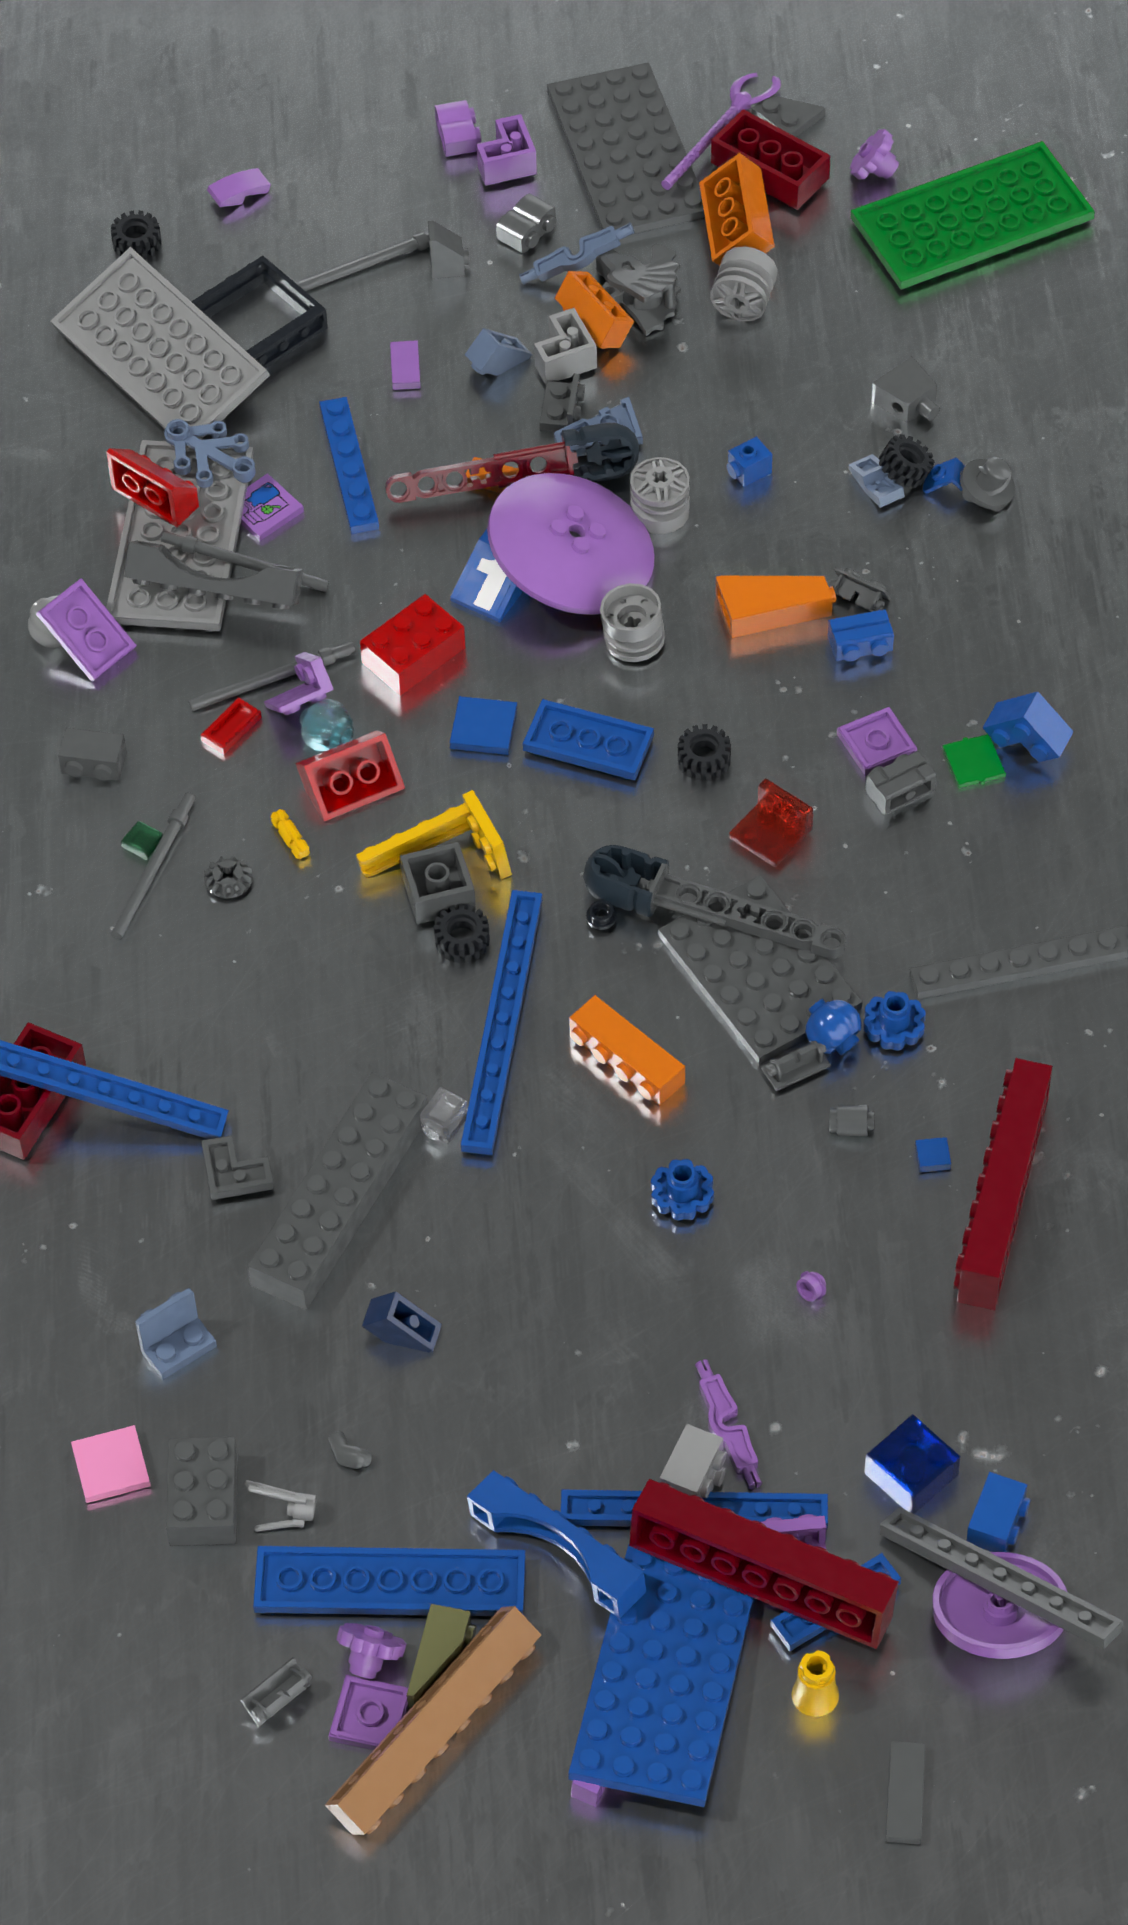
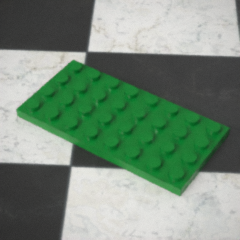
M1041 141L852 209L850 218L901 290L1093 220L1095 211L1045 143Z

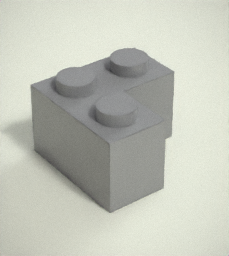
M575 308L550 315L549 339L534 343L535 367L545 385L547 381L557 382L574 376V373L581 374L596 369V344Z
M686 1424L660 1476V1482L667 1483L674 1489L688 1495L707 1498L715 1485L719 1487L722 1484L726 1474V1468L723 1467L727 1453L723 1451V1438Z

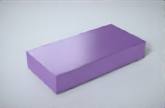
M418 340L390 342L393 390L421 388Z

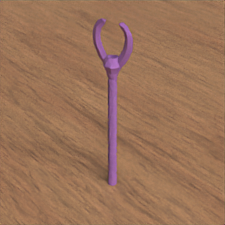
M757 73L747 74L737 79L730 89L732 103L729 110L720 117L670 174L667 175L661 182L662 187L669 190L679 180L678 178L708 148L712 138L743 109L747 111L751 108L752 104L774 95L781 87V80L773 76L771 88L763 94L752 98L746 91L740 92V89L749 78L758 77Z

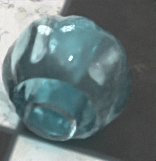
M324 699L306 708L301 713L299 720L302 725L301 736L305 744L312 750L322 753L334 748L330 746V742L339 746L352 740L354 735L353 719L348 709L340 702Z

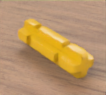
M279 809L271 814V822L276 829H279L278 833L286 845L292 849L291 852L295 858L301 860L303 857H307L310 854L309 846L304 839H301L302 835L292 820L288 819L289 816L285 810Z

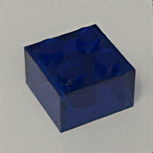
M912 1414L866 1454L865 1474L900 1506L915 1514L959 1475L961 1456Z

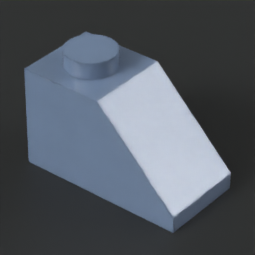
M485 328L482 329L465 353V356L472 362L471 367L476 372L482 375L488 373L495 376L521 364L533 355L518 338Z

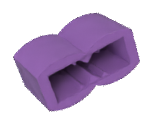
M466 100L435 105V119L445 156L477 152V143H481V134L479 127H474L476 123L474 108H469Z

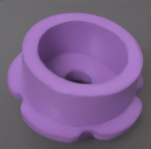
M804 1271L801 1274L800 1279L796 1283L797 1291L801 1297L810 1302L821 1299L826 1294V1282L823 1276L817 1272L809 1273L808 1271Z

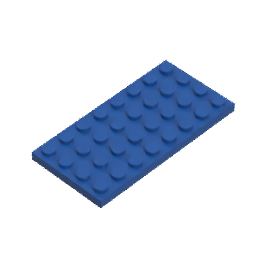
M628 1544L624 1560L635 1562L641 1567L644 1572L646 1593L621 1618L610 1612L573 1753L568 1780H578L602 1787L705 1807L754 1598L630 1547Z

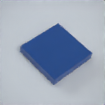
M459 696L450 738V749L509 755L517 714V702Z

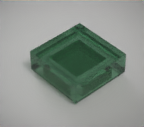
M137 821L121 840L122 848L147 860L156 849L163 833Z

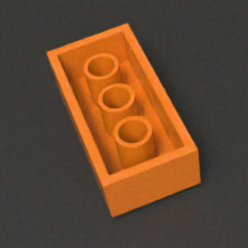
M738 153L699 182L712 261L719 266L726 252L735 247L755 248L764 253H768L775 247L761 168L741 153Z

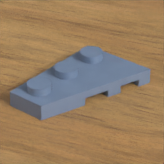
M626 397L620 400V405L612 409L608 407L599 410V415L589 420L582 418L555 431L554 441L555 443L562 442V430L575 429L579 432L581 427L601 423H618L628 427L636 435L639 444H643V436L630 398ZM594 442L587 443L584 446L573 445L570 446V450L576 451L577 457L587 455L586 448L591 447Z

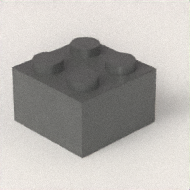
M459 842L400 855L402 879L417 924L436 920L437 916L441 918L440 912L445 910L449 913V907L453 905L455 910L459 909V904H464V908L467 910L469 905H472L476 910L474 886Z

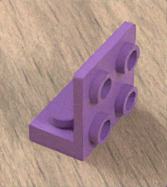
M307 652L294 656L297 665L294 666L296 674L300 681L305 683L264 701L266 708L289 715L300 710V705L307 701L315 703L327 697L326 693L334 689L321 657Z

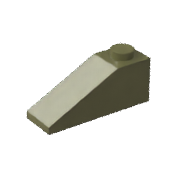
M436 1604L430 1605L407 1692L408 1710L413 1707L475 1637L476 1625L471 1623L470 1611Z

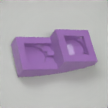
M256 168L224 177L209 185L207 191L219 207L242 205L245 196L266 194L269 192L271 184L261 171Z

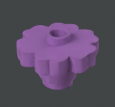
M879 129L874 136L871 135L853 158L850 165L851 174L858 180H864L869 173H874L877 177H883L884 179L891 177L899 165L896 156L890 152L894 142L892 139L893 135L885 129Z
M345 1623L344 1626H340L336 1638L339 1644L350 1647L351 1653L348 1662L351 1666L349 1671L357 1676L374 1679L376 1673L381 1671L384 1660H399V1657H403L407 1645L402 1638L393 1636L392 1633L372 1625L364 1626L357 1623Z

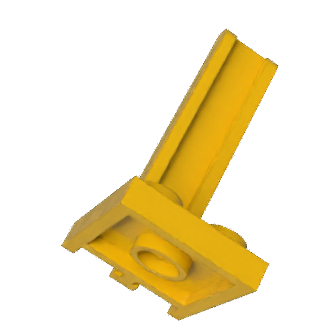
M473 790L462 794L463 804L451 807L430 820H424L417 826L402 833H396L390 839L375 846H369L356 854L363 876L370 878L401 863L400 855L433 848L472 830L471 837L477 849H483L485 853L483 857L491 872L496 870L501 880L511 876L512 873L504 843Z

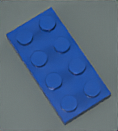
M542 699L522 743L523 751L635 780L654 737V728Z

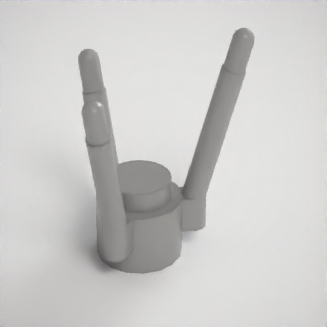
M250 1480L244 1481V1485L248 1487L249 1492L288 1501L287 1515L293 1516L292 1520L256 1525L253 1527L254 1532L289 1527L304 1528L305 1521L314 1520L316 1495L296 1493Z

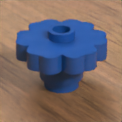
M888 991L884 998L873 997L870 1003L865 1006L863 1030L870 1041H880L883 1049L901 1050L905 1043L915 1045L919 1038L924 1035L926 1012L918 1000H909L908 995L904 992Z
M689 1159L672 1160L669 1163V1168L659 1167L651 1178L652 1204L657 1207L658 1212L661 1214L671 1212L674 1220H692L696 1215V1211L701 1213L708 1211L710 1204L714 1201V1191L712 1189L713 1176L708 1173L705 1166L699 1165L694 1167Z

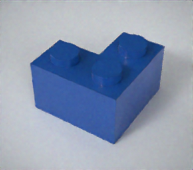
M1038 691L997 702L982 727L991 737L992 741L1000 748L1022 743L1038 762L1059 758L1074 732Z

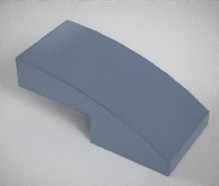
M871 454L848 466L861 488L881 508L905 497L904 489L894 479L888 478V473H884L882 471L883 466L879 465L880 460Z

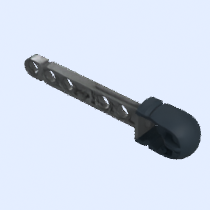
M607 845L595 850L586 862L583 878L588 892L595 899L608 902L612 906L628 911L635 909L638 914L651 917L658 905L800 950H811V953L822 957L838 958L845 952L846 937L842 930L823 923L818 926L813 920L669 875V860L656 856L651 859L649 854L619 845ZM641 878L650 881L646 890L637 887ZM691 893L697 898L693 902L686 903L680 897L683 894ZM714 902H720L725 908L722 911L715 912L710 910L709 905ZM745 913L750 914V916H747L746 919L741 918V916H744ZM771 920H777L783 925L781 928L773 930L768 928L766 923ZM800 929H806L810 931L811 936L801 939L794 933ZM835 938L840 942V945L835 948H829L823 942L826 939Z

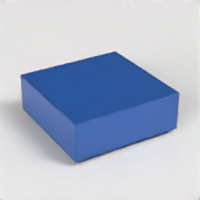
M947 1137L915 1141L920 1173L951 1170Z

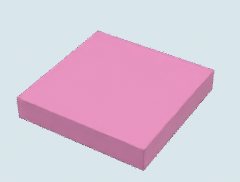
M135 1425L71 1442L86 1503L151 1487Z

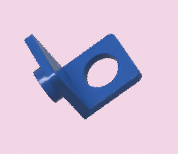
M956 457L935 465L924 480L923 491L929 493L950 483H953L962 491L960 473L965 465Z

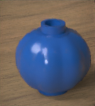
M822 998L808 1009L811 1015L806 1024L807 1039L810 1044L811 1041H817V1043L825 1045L827 1051L824 1054L830 1055L836 1049L841 1056L860 1041L856 1034L862 1028L861 1018L858 1011L850 1003L843 1000L825 1002Z

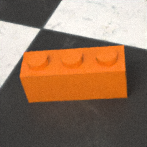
M568 271L555 296L563 311L575 308L597 347L602 349L620 348L634 320L589 272Z

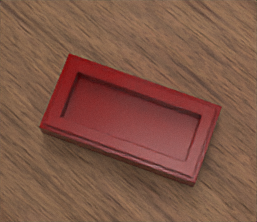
M238 697L201 734V741L224 755L262 718L261 711Z

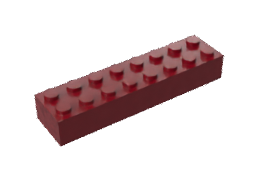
M1015 1058L1013 1070H1006L1003 1083L1004 1091L1003 1095L1000 1094L996 1110V1113H998L996 1121L993 1120L991 1127L990 1145L986 1147L984 1154L983 1172L979 1174L977 1181L976 1199H973L970 1208L969 1226H966L963 1235L962 1253H959L956 1262V1276L953 1289L959 1290L957 1301L959 1303L996 1310L1049 1100L1052 1065Z
M649 1479L632 1509L630 1547L875 1649L878 1648L892 1620L899 1581L892 1579L885 1573L867 1569L854 1560L838 1557L822 1547L804 1543L791 1534L775 1531L759 1521H751L741 1517L728 1508L712 1505L705 1502L699 1496L688 1495L664 1482L659 1483Z

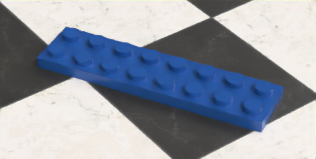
M258 1546L253 1603L254 1613L428 1615L430 1605L436 1604L470 1611L471 1616H494L501 1607L516 1606L524 1615L525 1550Z

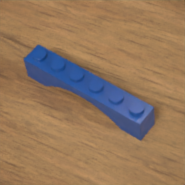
M493 1470L467 1495L470 1515L492 1531L532 1535L547 1540L568 1553L585 1572L592 1587L594 1601L618 1618H621L646 1593L644 1572L638 1564L624 1560L610 1545H602L585 1528L576 1527L567 1520L563 1513L558 1510L553 1511L545 1506L538 1496L533 1493L528 1494L520 1489L510 1477H503Z

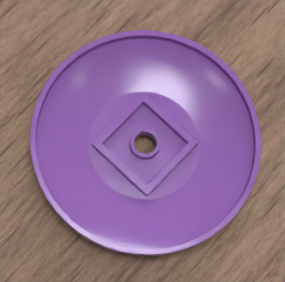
M560 473L531 475L508 486L498 496L491 509L487 532L490 548L498 565L517 587L532 598L550 607L576 614H600L602 599L609 591L617 586L629 583L647 586L654 568V549L645 525L638 519L626 502L597 483L581 477ZM570 532H576L581 537H574L570 534Z

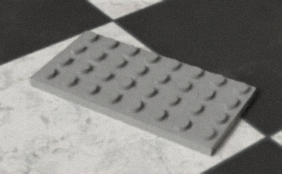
M131 247L50 321L63 336L164 429L170 421L175 419L186 421L190 427L222 421L270 376L260 363ZM199 436L197 438L202 440L205 436Z
M142 440L139 454L147 456L152 462L162 468H168L174 475L184 481L187 480L193 483L197 488L199 507L177 528L129 499L106 609L122 625L220 631L226 600L216 598L217 593L206 591V595H196L188 593L189 588L178 586V590H167L160 588L161 583L150 582V585H138L133 583L132 578L124 577L128 544L136 540L162 544L186 566L210 576L230 578L233 567L232 563L196 552L194 554L183 552L180 547L161 542L163 531L184 537L190 535L197 537L200 542L235 552L249 482H239L233 476V471L208 458L209 470L213 474V484L210 487L201 488L196 483V472L198 469L194 449L186 445V457L191 461V472L187 475H178L174 469V460L176 459L174 445L166 441ZM249 447L248 450L242 453L235 452L233 448L218 449L234 459L243 456L251 459L254 457L253 447Z

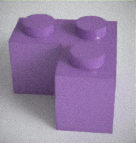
M519 114L495 120L496 140L477 144L478 169L485 186L537 174L536 150L522 115Z

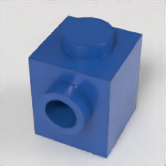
M756 436L728 450V473L745 487L772 473V453Z

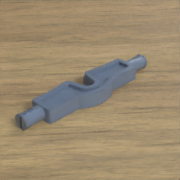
M631 223L616 230L613 226H609L599 232L584 236L579 240L580 251L576 255H572L570 249L563 246L551 254L534 261V268L519 274L521 282L525 285L537 278L543 282L565 271L580 270L592 263L597 256L620 246V239L634 234V228Z

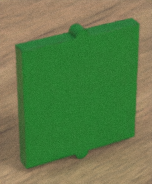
M988 734L969 739L964 737L961 741L942 745V750L958 788L975 784L984 785L987 781L1006 776Z

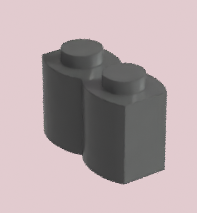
M530 193L525 195L518 201L513 210L508 211L497 223V239L515 250L525 253L537 245L541 236L552 231L555 227V207Z

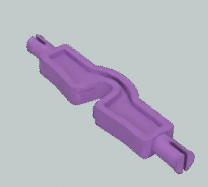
M707 1359L703 1360V1365L700 1360L695 1364V1367L701 1377L699 1390L709 1410L708 1426L710 1433L723 1438V1447L728 1453L737 1474H744L749 1489L753 1490L755 1486L757 1489L762 1485V1481L756 1471L758 1468V1458L752 1447L747 1427L745 1425L728 1427L723 1424L737 1416V1405L728 1392L721 1375L713 1374Z

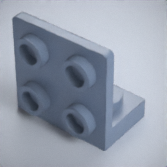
M190 1288L183 1292L174 1293L165 1303L155 1309L146 1310L135 1321L141 1353L162 1380L217 1347L216 1340L198 1318L194 1293Z

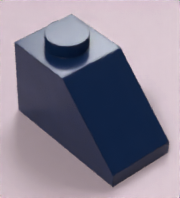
M396 1291L371 1299L362 1324L363 1328L385 1343L428 1353L433 1352L442 1326L440 1322Z

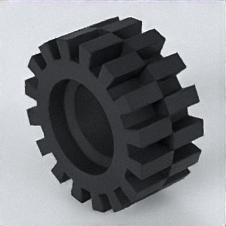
M134 210L129 211V216L125 213L121 214V219L117 217L114 220L115 224L112 223L111 225L113 249L117 252V255L120 257L131 247L144 260L147 259V254L151 257L154 256L155 250L159 251L162 242L160 227L156 217L152 218V214L148 212L144 216V212L140 210L138 214H134ZM137 233L144 234L143 236L138 238L128 237L132 234Z
M900 434L899 437L895 435L880 454L879 465L883 466L882 471L884 473H889V479L895 478L897 484L900 485L903 482L904 487L909 488L911 485L915 488L924 482L934 467L933 454L931 452L927 453L929 448L926 445L922 447L920 445L921 441L918 439L914 442L911 436H908L906 439L905 435Z
M702 724V729H699L698 725L692 726V732L686 729L684 736H680L678 743V765H680L681 771L683 773L687 771V776L690 778L695 774L696 780L701 781L702 776H706V781H709L713 774L716 779L721 777V771L725 774L731 763V744L729 736L725 737L724 730L721 729L717 732L718 727L714 725L711 729H708V724ZM699 748H709L716 753L709 757H700L695 755L693 751Z
M459 904V909L455 910L453 905L449 907V913L445 910L440 912L441 918L437 916L434 925L435 945L438 947V952L441 955L445 953V959L450 960L453 956L454 962L460 963V958H465V963L470 962V956H473L476 960L480 958L479 952L484 954L487 951L486 946H489L490 943L489 924L487 917L483 916V912L480 909L475 912L474 906L469 905L467 910L464 908V904ZM458 928H467L474 932L472 936L466 939H456L450 935L452 931Z

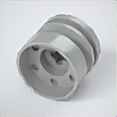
M744 246L735 247L727 251L722 258L718 275L710 291V300L713 306L722 315L733 320L753 321L761 317L766 310L770 293L777 279L778 269L774 261L766 253L755 248Z
M654 457L636 465L632 471L630 478V507L649 533L667 534L675 532L684 526L688 520L690 511V476L687 469L676 460Z
M632 583L617 586L606 594L601 602L600 614L607 650L615 658L626 662H639L656 655L663 647L665 641L662 606L658 594L652 588L645 585Z

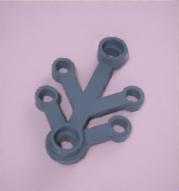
M175 419L167 424L164 436L169 444L174 445L176 455L174 469L178 475H187L192 469L191 461L186 457L187 445L194 449L196 453L198 469L196 472V483L201 488H207L213 484V474L209 470L208 458L233 471V476L239 482L247 483L255 476L256 470L253 459L246 456L234 459L218 450L233 448L235 452H245L249 448L247 435L238 433L234 436L226 437L227 428L226 424L222 421L190 427L186 421ZM211 435L213 439L201 440L197 437Z

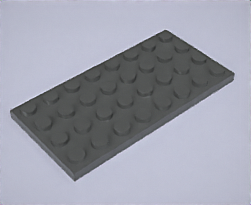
M649 62L547 84L548 95L601 230L609 226H613L616 230L631 223L635 231L634 234L705 218L700 185L692 166L678 178L679 180L669 190L664 189L661 185V182L687 154Z

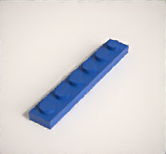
M347 397L319 401L351 534L379 530V521Z

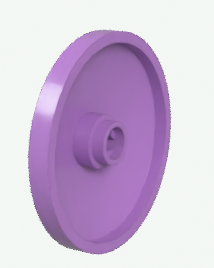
M990 1552L1067 1592L1061 1578L1042 1562L1016 1553ZM948 1569L940 1576L934 1587L933 1617L938 1629L955 1646L978 1656L1009 1659L1031 1655L1052 1644L1064 1630Z

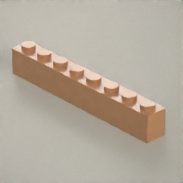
M516 1606L501 1607L325 1804L328 1810L352 1835L370 1834L379 1827L382 1822L380 1817L386 1810L394 1808L402 1801L405 1796L403 1791L409 1784L416 1783L424 1776L427 1771L425 1766L432 1758H438L449 1747L448 1740L455 1733H460L469 1725L471 1714L476 1709L484 1707L493 1697L491 1692L498 1684L505 1683L513 1675V1667L520 1659H526L535 1650L536 1645L534 1643L540 1638L541 1634Z

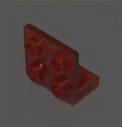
M765 778L758 785L757 805L729 832V838L776 867L812 830L813 808Z

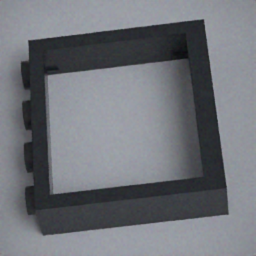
M261 256L235 274L228 276L215 287L205 291L191 302L210 318L265 283L299 312L300 316L246 350L266 369L326 330L328 324L326 309L266 257Z

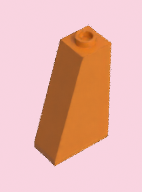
M721 575L716 577V598L731 638L832 616V606L836 603L835 590L833 586H828L825 576Z

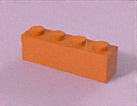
M596 995L569 1017L572 1040L577 1045H584L589 1049L600 1063H606L614 1069L621 1080L629 1081L634 1085L645 1099H651L660 1106L685 1084V1065Z

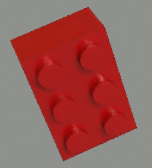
M427 594L422 595L360 640L362 663L400 696L466 648L464 626Z

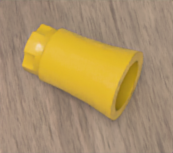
M819 1650L814 1653H806L798 1666L797 1679L792 1688L791 1697L795 1707L807 1716L821 1717L827 1715L834 1710L839 1700V1691L835 1680V1666L830 1660V1655Z

